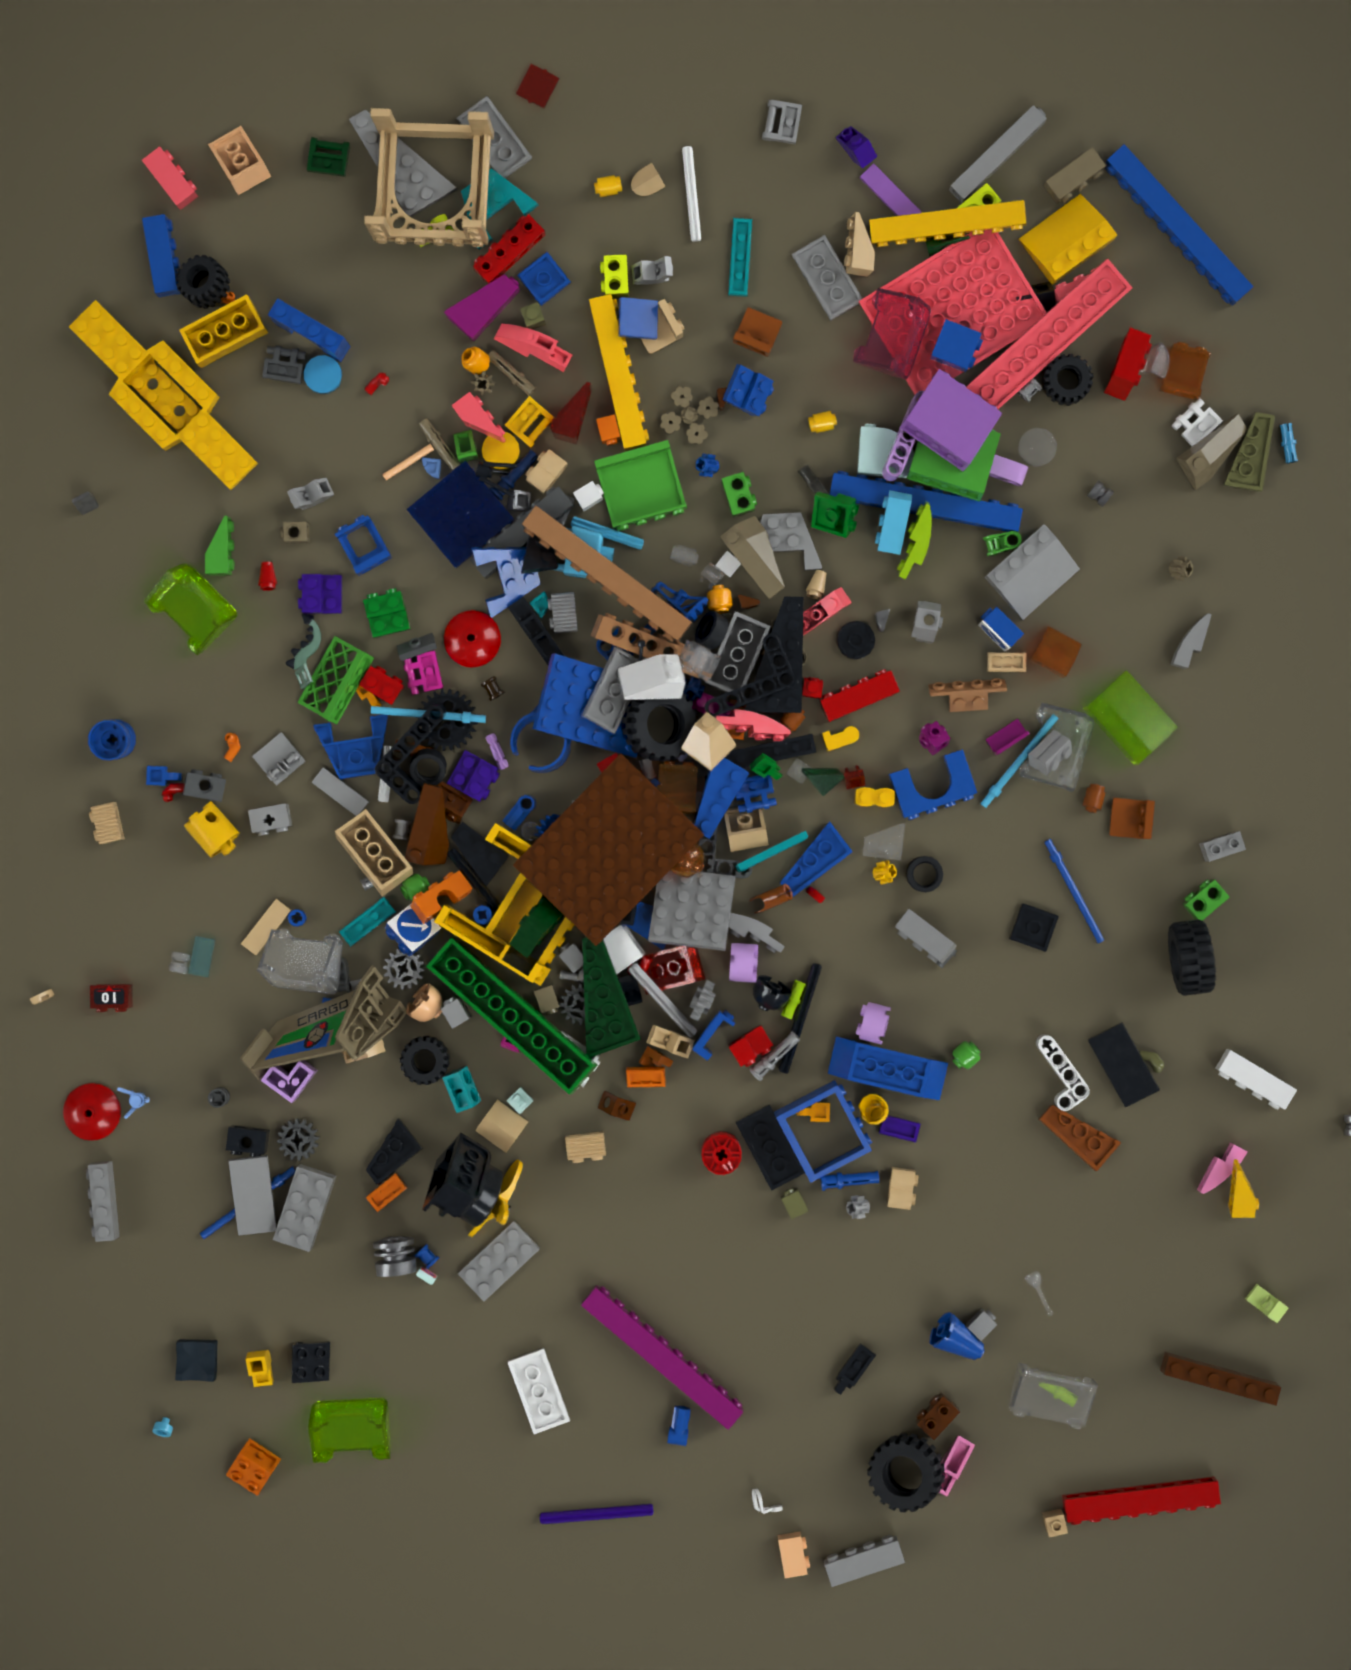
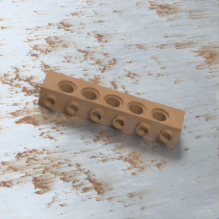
M606 613L605 616L598 615L590 636L639 655L638 641L642 639L647 643L649 640H652L653 646L651 649L648 650L646 645L643 648V657L650 658L663 654L664 649L669 647V654H678L683 673L696 678L700 677L707 659L706 656L701 655L703 651L693 647L691 650L684 648L686 644L676 640L673 644L668 642V639L661 634H657V637L651 635V630L640 627L639 630L633 628L634 624L623 620L622 623L615 621L616 616ZM617 626L619 629L618 634L613 636L611 633L612 628ZM635 633L636 639L630 643L629 636ZM686 653L687 660L682 663L681 656Z

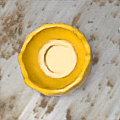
M877 1094L864 1096L858 1105L861 1118L870 1125L882 1123L886 1120L889 1113L887 1102Z

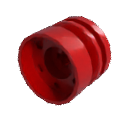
M718 1131L710 1134L705 1139L702 1145L701 1157L703 1164L710 1172L717 1175H726L738 1168L741 1162L742 1150L739 1141L734 1135L725 1131ZM721 1149L724 1150L725 1154L727 1155L723 1156L722 1159H720L719 1155L717 1154V1152H720Z

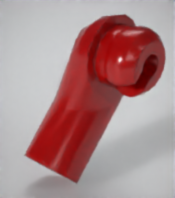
M384 372L378 373L364 390L369 395H372L381 384L384 386L389 383V377Z
M184 783L169 784L162 791L163 801L171 802L174 794L183 792Z
M644 955L640 964H638L645 973L652 962V958Z

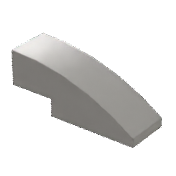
M1205 614L1187 631L1180 641L1170 665L1182 669L1189 668L1193 652L1198 653L1202 650L1212 614Z

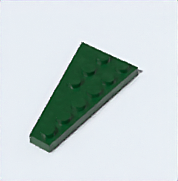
M583 937L586 1055L591 1058L641 1040L604 939L595 946L587 937Z

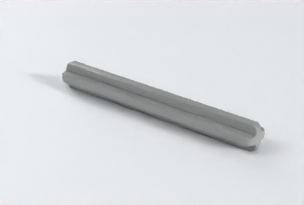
M637 963L631 965L628 970L686 1036L689 1038L693 1037L697 1032L696 1028Z

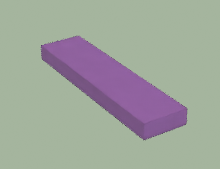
M874 163L860 176V179L896 216L922 213Z

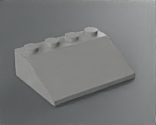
M1044 524L984 578L1014 612L1024 620L1079 571L1080 568L1057 537Z

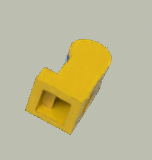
M849 726L843 732L831 735L830 731L823 732L822 737L827 752L856 742L859 739L858 729Z

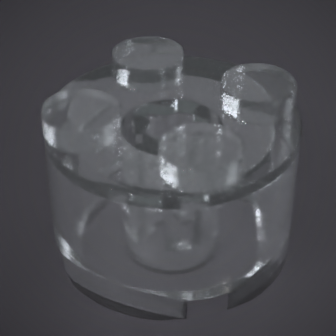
M688 639L679 655V661L683 670L689 673L693 670L694 673L698 674V677L706 681L712 677L722 658L717 653H711L709 648Z

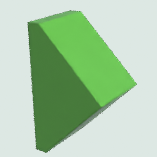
M472 430L453 434L456 454L460 463L479 459Z

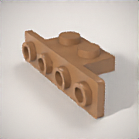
M993 678L985 681L976 679L970 682H935L934 684H929L928 689L930 696L949 695V711L960 712L988 710V693L1007 691V685L1004 679Z

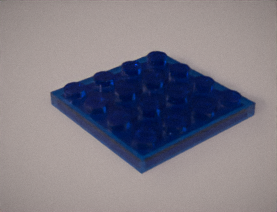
M466 461L461 463L406 509L456 569L472 556V547L482 548L491 537L499 534L502 528L514 521V518L485 483L479 481L480 477L476 476L475 471Z

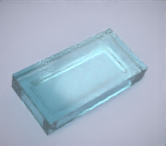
M195 937L188 974L203 977L209 976L215 939Z

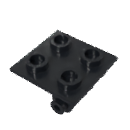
M296 1342V1344H292V1383L329 1381L330 1342L307 1344Z

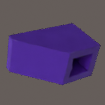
M852 126L844 129L836 136L837 141L849 157L861 168H864L877 158L869 139Z

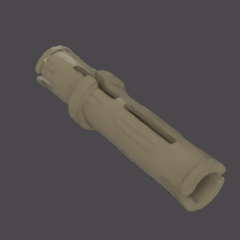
M493 349L488 354L490 362L505 374L514 386H518L527 396H531L535 392L537 387L525 378V374L518 372L496 350ZM499 361H500L506 368H508L510 371H508L507 369H505V368L499 363Z
M428 418L422 420L418 426L428 438V443L434 446L452 472L458 469L462 464L440 436L441 433L436 431Z

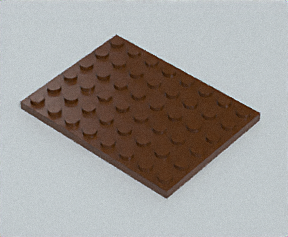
M620 754L529 847L513 866L597 946L705 834Z

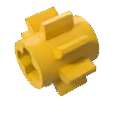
M889 860L877 862V867L873 869L874 879L880 881L881 885L892 883V878H895L897 875L896 867L890 864Z

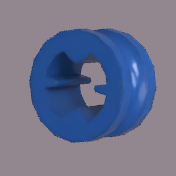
M295 909L289 913L288 921L293 926H301L306 922L307 916L303 910ZM298 912L301 914L299 916H302V920L295 923V919H292V916Z

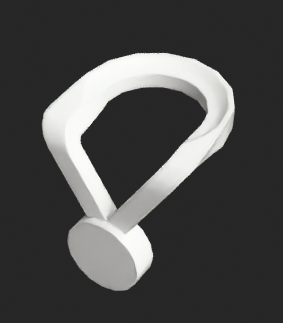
M757 1488L752 1489V1501L755 1510L761 1511L763 1514L783 1510L782 1505L763 1507L760 1491Z

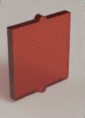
M531 64L516 95L528 100L529 103L545 108L559 78L547 72V69L543 70Z

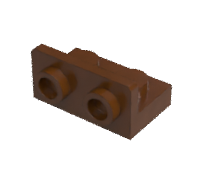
M441 781L437 786L443 788L445 817L452 823L460 824L473 799Z

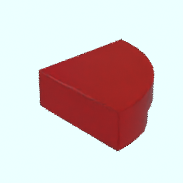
M809 886L806 892L818 903L824 901L825 897L813 887Z

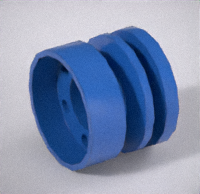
M115 719L104 720L96 723L91 728L88 735V745L96 757L102 760H117L127 757L133 751L136 745V735L133 728L127 722ZM117 737L118 741L112 742L111 739Z

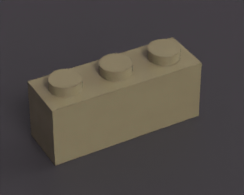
M1092 147L1045 182L1044 188L1056 204L1061 201L1065 203L1073 197V192L1076 190L1080 192L1088 186L1087 182L1092 178L1097 180L1104 174L1103 170L1106 164Z

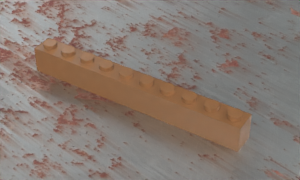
M535 506L522 523L525 528L523 531L532 538L534 535L541 539L539 543L547 549L553 548L556 551L555 555L563 561L565 559L571 562L570 566L577 572L581 570L587 574L586 578L593 584L596 582L603 586L601 589L608 595L613 593L617 596V601L624 607L627 605L634 609L632 613L640 619L644 616L649 620L648 625L655 630L660 628L665 632L663 636L671 642L674 640L679 642L691 626L692 622L539 507Z

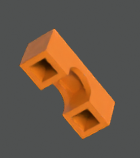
M460 870L456 873L450 872L443 878L442 882L433 883L428 887V891L425 893L421 891L413 897L410 907L423 924L436 917L442 910L437 897L446 896L453 904H456L471 893L473 888Z

